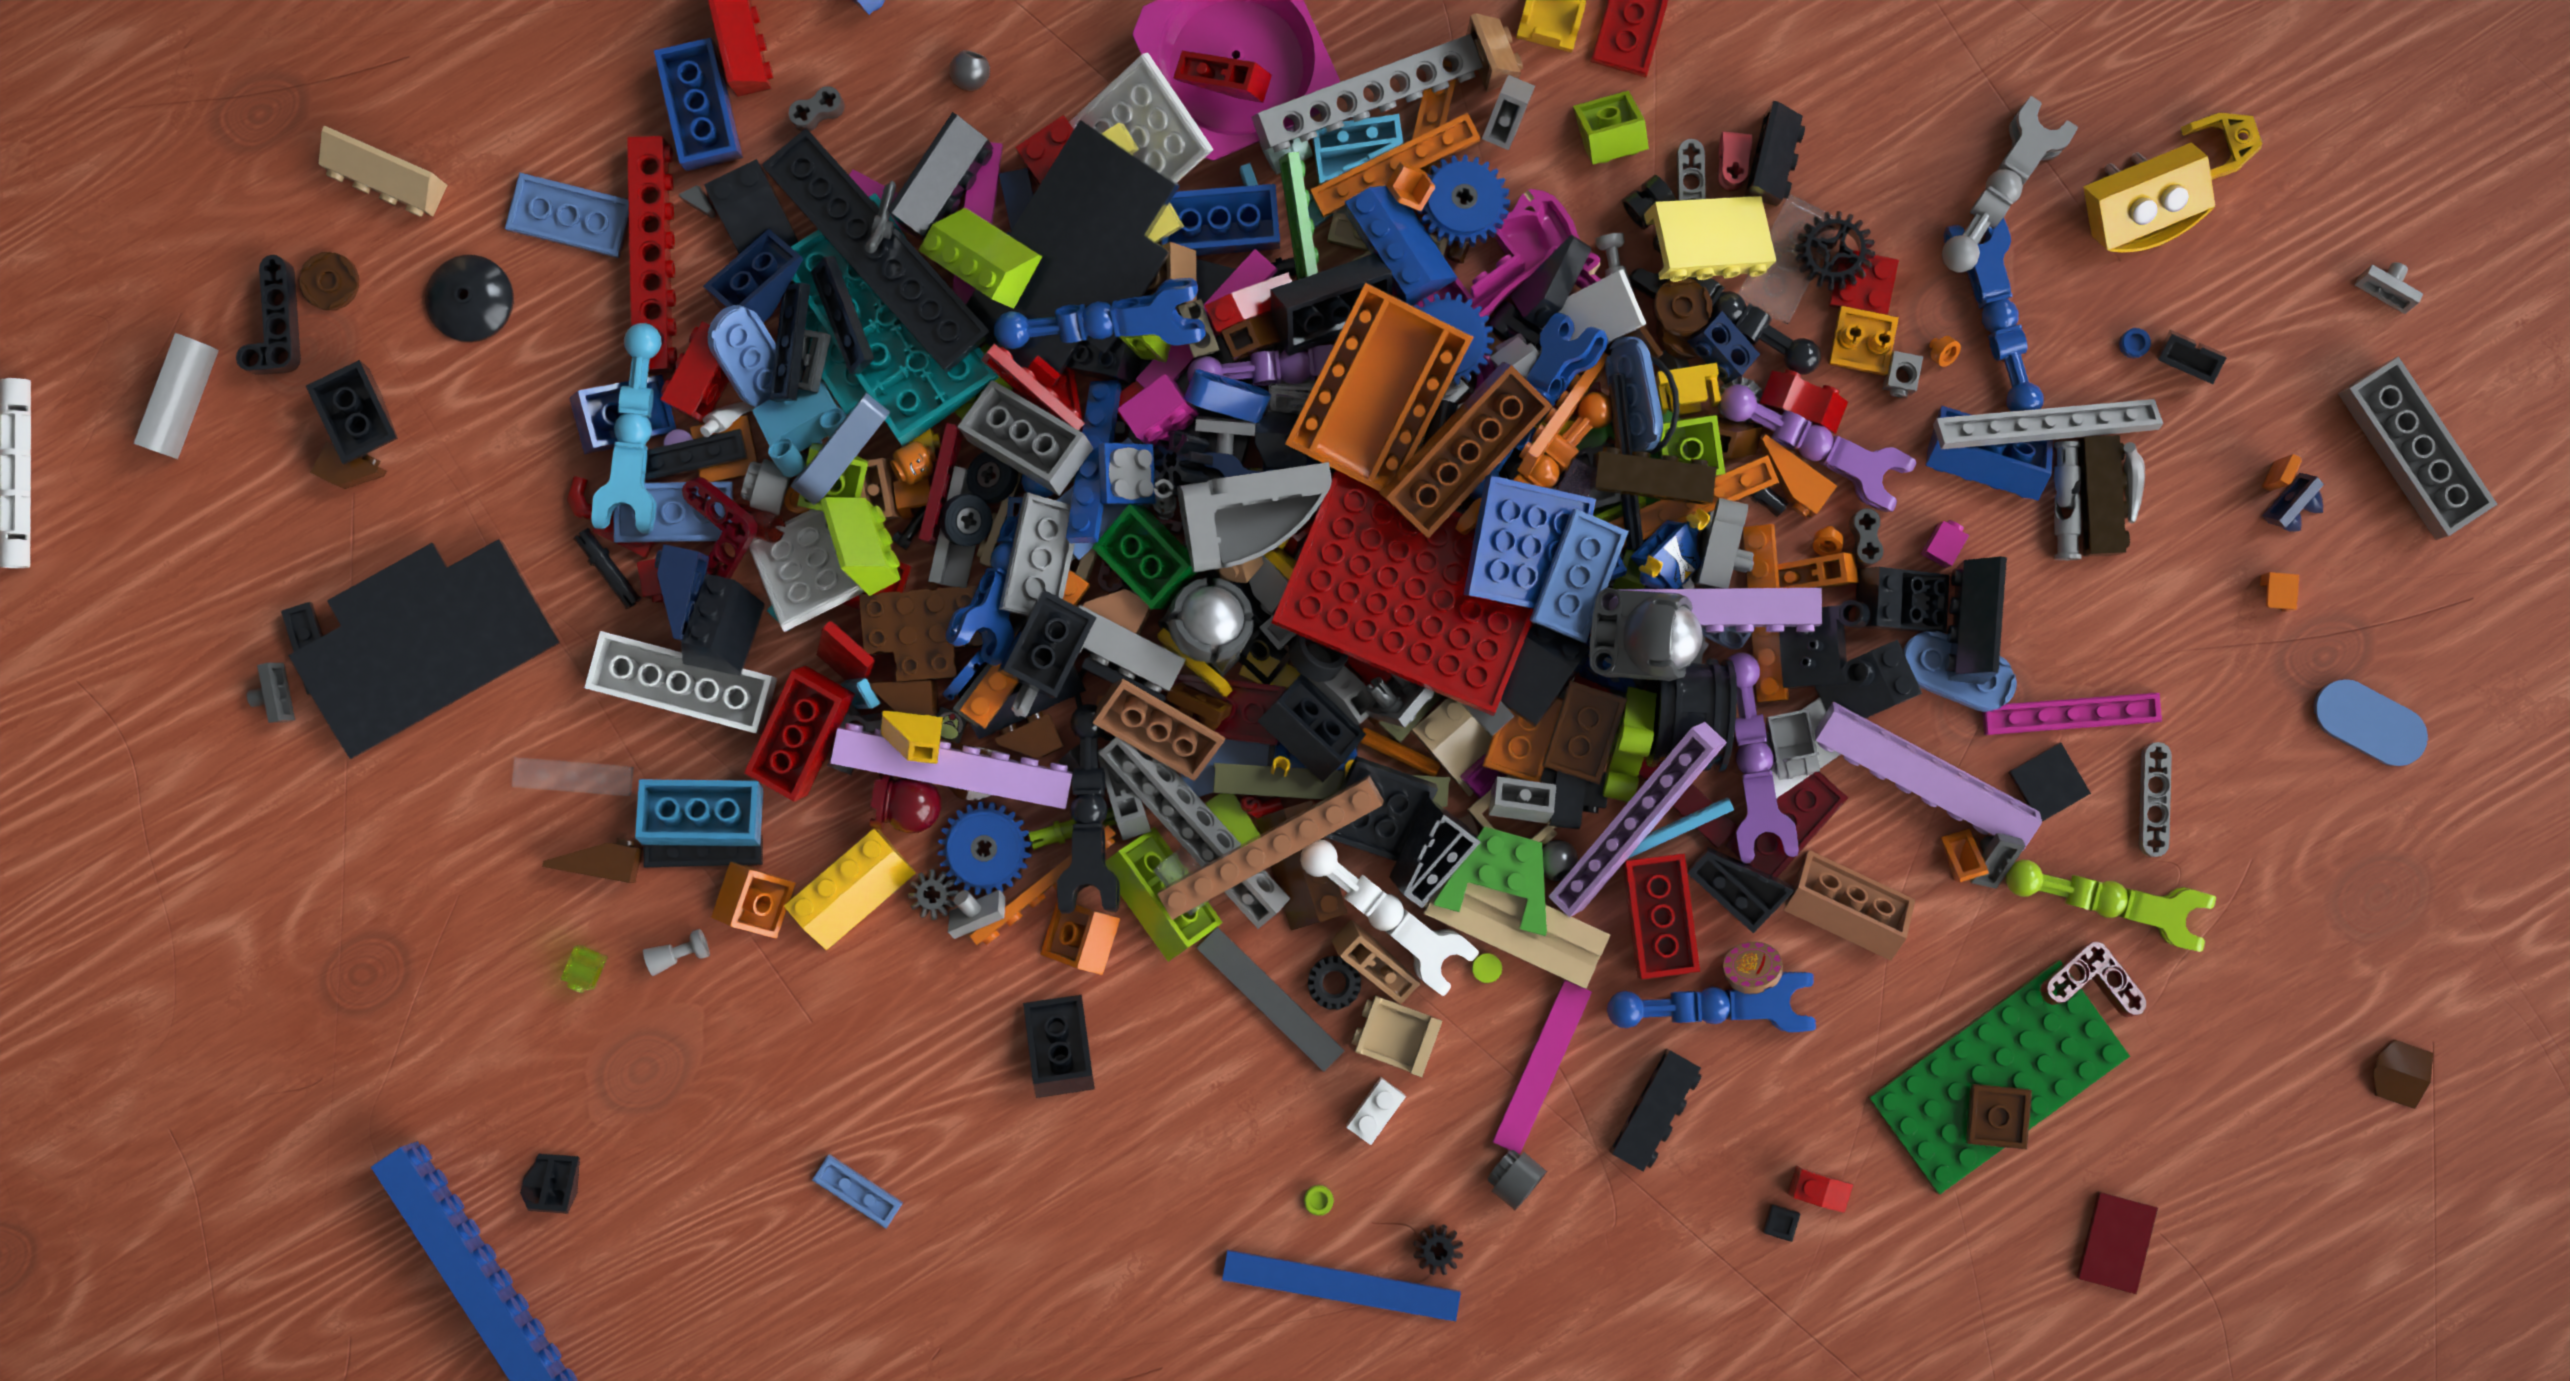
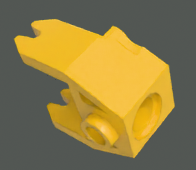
M2217 113L2181 127L2183 136L2209 127L2223 130L2231 157L2223 166L2210 170L2211 180L2240 170L2261 149L2263 144L2253 116ZM2245 133L2248 139L2241 140L2238 138V134Z

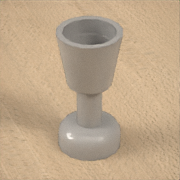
M1612 233L1595 238L1596 247L1599 250H1606L1609 268L1605 270V277L1619 270H1624L1630 287L1634 291L1625 266H1620L1617 250L1625 242L1624 234Z
M697 929L691 932L690 942L676 947H672L669 944L643 949L644 960L650 974L655 976L675 965L677 958L691 953H695L700 959L709 957L708 943L702 930Z

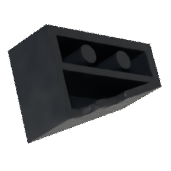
M1429 797L1389 878L1404 896L1423 908L1481 841L1466 824Z
M1707 847L1687 870V873L1753 934L1794 892V885L1710 847Z

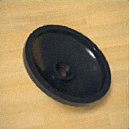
M461 255L444 262L432 274L426 288L425 304L429 318L443 334L461 342H478L495 335L507 323L513 309L514 293L507 274L496 263L478 255ZM468 290V297L461 300L460 293Z

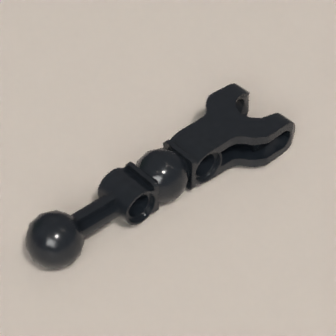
M1656 234V236L1653 239L1654 249L1661 254L1658 236ZM1642 268L1633 270L1629 275L1632 286L1652 299L1655 298L1662 285L1670 280L1659 279L1658 273L1654 274ZM1689 277L1708 290L1712 299L1711 317L1723 311L1751 344L1755 345L1761 340L1783 354L1785 364L1789 370L1801 375H1807L1814 372L1819 366L1821 352L1814 341L1806 338L1790 339L1769 325L1772 318L1766 312L1753 306L1751 303L1746 306L1744 299L1738 293L1732 291L1722 292L1725 287L1714 279L1698 280L1697 277Z
M1095 704L1079 706L1073 712L1070 721L1073 733L1080 738V768H1073L1072 773L1073 795L1075 796L1070 808L1071 818L1075 823L1073 824L1072 863L1057 880L1058 908L1062 914H1069L1074 911L1078 893L1088 886H1094L1100 891L1102 906L1108 913H1116L1120 904V881L1107 868L1105 860V826L1102 823L1106 819L1108 809L1103 799L1105 797L1104 767L1098 768V738L1103 735L1105 730L1093 724L1098 707Z

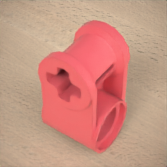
M1723 131L1721 133L1718 182L1725 190L1734 191L1740 188L1748 175L1752 134ZM1730 170H1734V174L1737 176L1736 179H1733L1732 174L1728 173Z

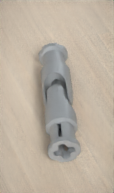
M2078 441L2054 443V448L2057 449V466L2054 467V483L2057 491L2055 496L2054 535L2057 536V554L2054 555V560L2070 561L2082 559V555L2079 554L2078 536L2081 535V499L2079 495L2081 467L2078 466V448L2081 447V442ZM2061 508L2074 509L2071 517L2064 519Z

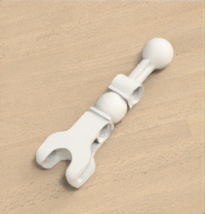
M1318 840L1303 848L1300 861L1306 873L1314 877L1327 876L1346 891L1347 894L1344 898L1365 914L1374 928L1387 932L1413 954L1416 975L1442 996H1445L1451 988L1450 983L1441 974V965L1444 959L1450 955L1458 954L1468 961H1473L1479 954V951L1454 930H1430L1405 910L1402 902L1392 894H1386L1363 874L1358 879L1337 862L1336 849L1328 841Z

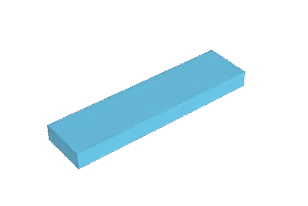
M1724 798L1649 833L1627 859L1733 811L1734 807L1730 799Z

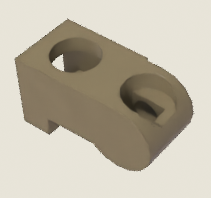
M1199 299L1178 306L1183 318L1199 319L1205 326V337L1199 342L1189 344L1193 358L1196 359L1219 352L1202 300Z

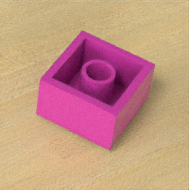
M1167 374L1161 376L1117 408L1135 436L1145 444H1153V447H1155L1159 439L1169 441V431L1183 430L1189 427L1194 422V418L1199 415L1194 405L1184 399L1185 392L1181 386Z

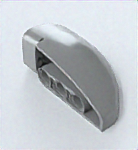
M1329 462L1212 479L1207 482L1178 486L1177 493L1182 525L1193 572L1228 568L1243 564L1268 553L1289 539L1309 520L1328 493L1332 482Z

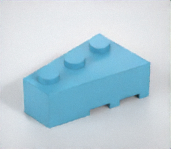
M1399 114L1365 118L1355 123L1353 120L1343 121L1344 127L1331 132H1327L1326 127L1317 130V137L1312 138L1318 184L1321 185L1402 145L1403 138Z

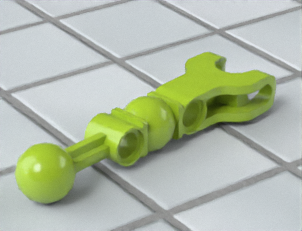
M2030 860L2016 861L2006 874V884L2015 895L2028 897L2037 891L2066 897L2065 904L2096 911L2105 918L2119 916L2124 919L2156 926L2161 937L2167 943L2199 952L2203 951L2205 940L2188 931L2186 917L2195 908L2212 909L2216 902L2215 896L2186 887L2174 889L2165 896H2157L2125 888L2116 881H2105L2102 883L2072 875L2071 880L2042 874L2041 868Z

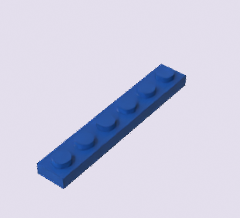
M1118 380L1090 381L1084 419L1085 424L1082 433L1085 434L1094 449L1076 472L1066 539L1069 543H1094L1099 540L1104 504H1101L1098 444L1113 443L1118 414L1117 408H1119L1122 388Z

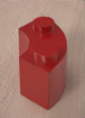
M1785 369L1784 373L1772 370L1759 403L1780 415L1784 411L1796 413L1812 422L1811 425L1825 426L1831 433L1836 434L1848 401L1839 395L1840 391L1828 385H1823V388L1802 380V375L1792 370Z

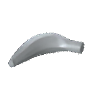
M2129 442L2124 445L2126 455L2124 472L2127 478L2125 497L2128 504V522L2135 523L2144 491L2145 464L2143 458L2137 452L2135 444Z

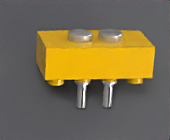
M2188 143L2149 160L2139 152H2136L2131 157V160L2136 164L2135 166L2120 171L2115 165L2109 163V165L2105 166V172L2110 176L2083 186L2092 237L2106 250L2112 252H2136L2162 245L2192 228L2215 207L2208 156L2193 143Z

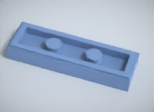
M830 1154L812 1179V1181L884 1228L889 1226L903 1204L902 1201Z

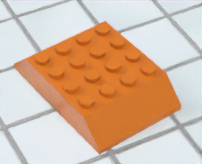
M1365 282L1300 411L1285 445L1322 463L1329 462L1330 467L1381 491L1413 457L1474 337Z

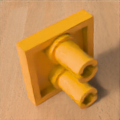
M1841 306L1838 312L1828 365L1882 376L1888 375L1899 317Z

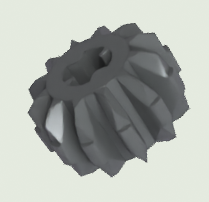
M934 869L929 870V880L923 873H919L918 878L922 884L920 885L914 881L910 883L912 888L917 889V893H908V898L918 899L917 902L911 905L912 910L923 906L920 917L924 918L930 909L931 919L936 920L938 918V909L943 916L949 915L947 908L944 906L945 904L952 908L956 907L954 901L949 900V896H956L959 891H949L948 888L954 885L955 880L951 879L944 883L946 872H941L936 880V872ZM931 886H934L935 891H940V898H935L936 903H932V898H927L926 892L931 891Z

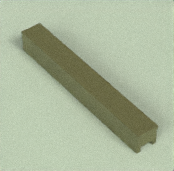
M1213 763V793L1324 800L1337 793L1345 779V771L1335 770L1322 783L1306 768H1290L1288 775L1284 777L1285 771L1280 767H1277L1274 774H1271L1272 766ZM1413 775L1436 783L1438 791L1433 800L1440 806L1447 807L1450 777Z

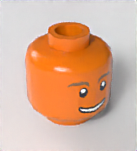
M914 441L896 450L890 464L900 482L905 481L907 484L913 485L934 473L933 463L937 459L929 445L924 447L920 442Z

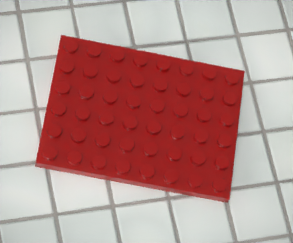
M1336 470L1332 478L1331 487L1322 501L1271 624L1494 716L1532 623L1530 618L1534 609L1463 595L1476 530L1474 528L1467 535H1463L1455 529L1463 514L1454 511L1427 538L1380 495V491Z

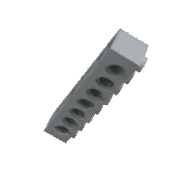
M1468 34L1264 110L1251 118L1263 150L1273 148L1275 153L1290 147L1289 141L1300 138L1301 142L1317 137V130L1326 127L1327 132H1331L1344 127L1343 121L1349 118H1353L1355 123L1370 117L1369 111L1379 108L1380 112H1384L1397 107L1395 102L1397 100L1405 98L1408 103L1423 97L1422 91L1432 88L1433 93L1450 87L1448 81L1458 78L1459 83L1476 77L1474 71L1483 66L1472 36ZM1444 58L1451 62V72H1447L1443 68L1442 62ZM1417 68L1422 69L1426 73L1425 82H1421L1417 78ZM1391 78L1398 80L1400 84L1399 92L1391 89ZM1364 88H1369L1373 92V102H1369L1364 98ZM1338 97L1346 101V112L1338 109L1336 103ZM1311 107L1319 110L1321 114L1320 122H1316L1311 118ZM1285 117L1293 121V132H1289L1284 128L1283 120Z
M1118 737L1113 739L1099 752L1201 867L1241 845L1174 769ZM1265 870L1224 891L1257 929L1276 915L1290 900L1288 895Z

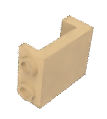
M1376 995L1373 1001L1367 999L1362 1012V1016L1366 1018L1362 1029L1357 1027L1351 1044L1356 1045L1354 1051L1422 1077L1443 1021Z

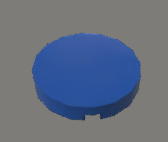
M981 649L942 693L949 701L955 698L985 662L980 655Z

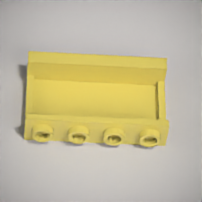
M1762 196L1655 202L1644 214L1646 225L1655 224L1664 263V268L1658 273L1659 279H1670L1672 282H1678L1689 277L1706 280L1723 275L1724 278H1733L1740 274H1750V276L1756 277L1765 274L1767 269L1776 262Z

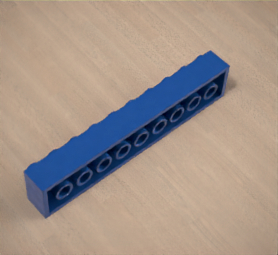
M417 1141L398 1148L371 1166V1169L510 1381H578L570 1368L566 1369L560 1360L561 1353L553 1343L549 1344L544 1336L545 1329L542 1323L537 1318H532L527 1310L529 1305L524 1296L520 1293L517 1294L512 1287L513 1281L510 1274L504 1268L500 1269L495 1261L497 1257L493 1248L487 1243L484 1244L478 1235L480 1234L478 1225L474 1220L468 1219L463 1212L464 1205L461 1199L456 1194L452 1195L446 1186L448 1180L444 1173L439 1169L436 1170L431 1163L432 1156L429 1150Z

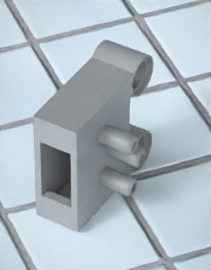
M1718 498L1715 509L1707 513L1710 515V521L1704 528L1698 553L1701 564L1692 574V581L1696 587L1728 589L1733 570L1744 573L1752 571L1754 565L1753 552L1738 549L1747 517L1748 504Z

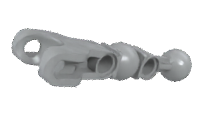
M2030 96L2009 125V133L2012 139L2011 149L1997 171L1988 177L1984 192L1970 210V213L1975 217L1963 235L1950 238L1943 247V263L1949 270L1957 273L1966 272L1977 264L1980 255L1978 243L1988 227L1996 228L2010 206L2020 198L2023 185L2039 162L2056 158L2070 143L2078 126L2067 120L2057 130L2044 128L2037 116L2042 103L2033 96Z

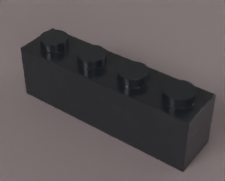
M1666 1048L1609 1152L1643 1172L1646 1166L1651 1168L1657 1159L1658 1152L1655 1150L1660 1141L1665 1142L1673 1129L1670 1125L1675 1115H1681L1687 1104V1100L1684 1099L1689 1089L1694 1090L1702 1077L1699 1074L1701 1067Z

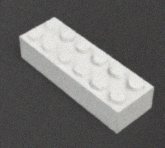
M600 631L584 688L762 735L777 678L743 669L741 676L685 665L682 661V652Z

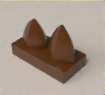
M1183 682L1172 687L1168 691L1166 700L1172 702L1171 707L1192 718L1194 713L1198 714V722L1213 731L1219 727L1222 720L1230 715L1233 706Z

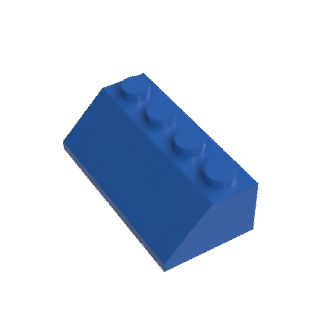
M1275 184L1179 191L1175 193L1170 201L1184 227L1163 239L1162 245L1172 242L1196 250V256L1251 252L1254 249L1257 251L1280 249Z
M1386 186L1369 187L1345 201L1347 218L1371 254L1375 253L1392 271V287L1403 302L1412 306L1457 280V276L1413 209L1397 202Z
M1941 405L1937 418L1967 416L1971 414ZM1933 429L1927 450L1926 466L1939 472L1960 476L1968 481L1973 480L1988 485L1993 489L2005 490L2022 498L2039 501L2052 474L2053 440L1941 449L1935 429Z

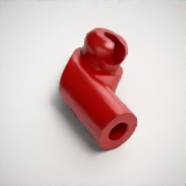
M574 476L567 502L576 517L589 519L592 517V504H588L584 498L588 480Z
M1245 795L1240 802L1242 810L1256 818L1283 809L1279 797L1265 801L1255 795Z

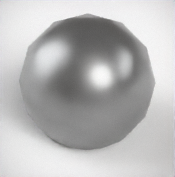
M963 50L954 56L950 63L949 73L953 83L959 88L973 91L978 90L987 82L990 76V66L983 55Z
M1561 840L1550 841L1542 847L1544 876L1553 881L1563 880L1578 862L1576 850L1571 844Z

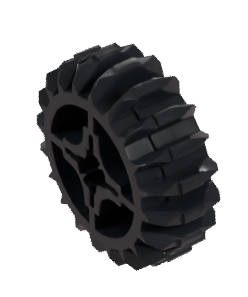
M1837 211L1835 219H1831V214L1825 212L1824 222H1822L1820 217L1815 216L1813 218L1815 227L1806 223L1804 225L1806 233H1799L1797 237L1802 243L1795 245V251L1802 253L1795 257V261L1797 263H1804L1799 268L1800 273L1810 271L1806 280L1811 282L1815 277L1818 278L1816 285L1818 288L1822 287L1823 281L1828 282L1829 291L1833 290L1834 283H1838L1839 289L1844 290L1846 286L1845 280L1851 286H1855L1857 283L1855 276L1864 279L1866 273L1863 269H1871L1872 263L1867 259L1874 258L1875 251L1868 249L1874 246V240L1865 239L1870 235L1871 231L1869 229L1859 230L1863 225L1862 220L1852 224V214H1849L1846 220H1842L1841 211ZM1839 230L1837 235L1831 239L1816 238L1825 231ZM1847 234L1855 240L1859 256L1853 254V250L1846 246L1845 239ZM1841 240L1839 244V252L1842 253H1837L1835 256H1833L1831 262H1829L1831 256L1830 251L1834 248V246L1837 245L1838 241ZM1810 246L1816 248V252L1823 255L1825 262L1822 268L1813 260ZM1838 263L1854 264L1845 271L1830 272L1834 265Z

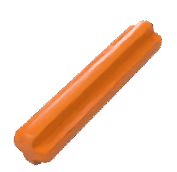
M1368 728L1362 729L1366 735L1360 743L1429 776L1437 775L1441 767L1439 762Z

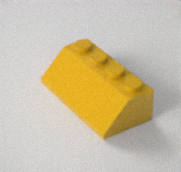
M874 828L786 903L784 907L812 938L825 950H828L911 879L916 872L879 829Z

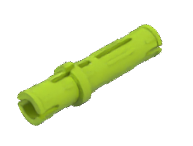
M1112 807L1108 808L1106 819L1102 823L1105 827L1107 825H1117ZM1058 820L1053 822L1054 825L1030 831L1029 837L1033 849L1036 850L1059 842V844L1066 843V839L1072 838L1074 821L1068 820L1060 823Z

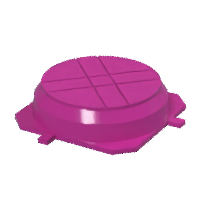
M1156 0L1143 6L1132 34L1141 55L1149 53L1214 149L1205 157V159L1215 161L1260 141L1251 118L1255 114L1340 83L1337 72L1304 0ZM1182 50L1256 62L1272 75L1264 102L1238 99L1175 80L1173 77ZM1311 107V117L1320 114L1318 109ZM1284 118L1283 126L1285 129L1294 125L1290 118Z

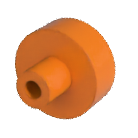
M1944 336L1940 339L1934 338L1929 344L1930 348H1932L1931 359L1942 367L1952 364L1961 350L1960 343L1951 336Z
M1826 526L1814 534L1813 549L1817 554L1826 556L1838 554L1842 551L1843 536L1833 526Z

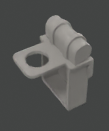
M1805 709L1766 717L1771 743L1770 748L1774 755L1773 764H1776L1778 779H1792L1795 776L1811 775L1812 773L1820 772L1817 756L1820 754L1817 752L1809 710Z

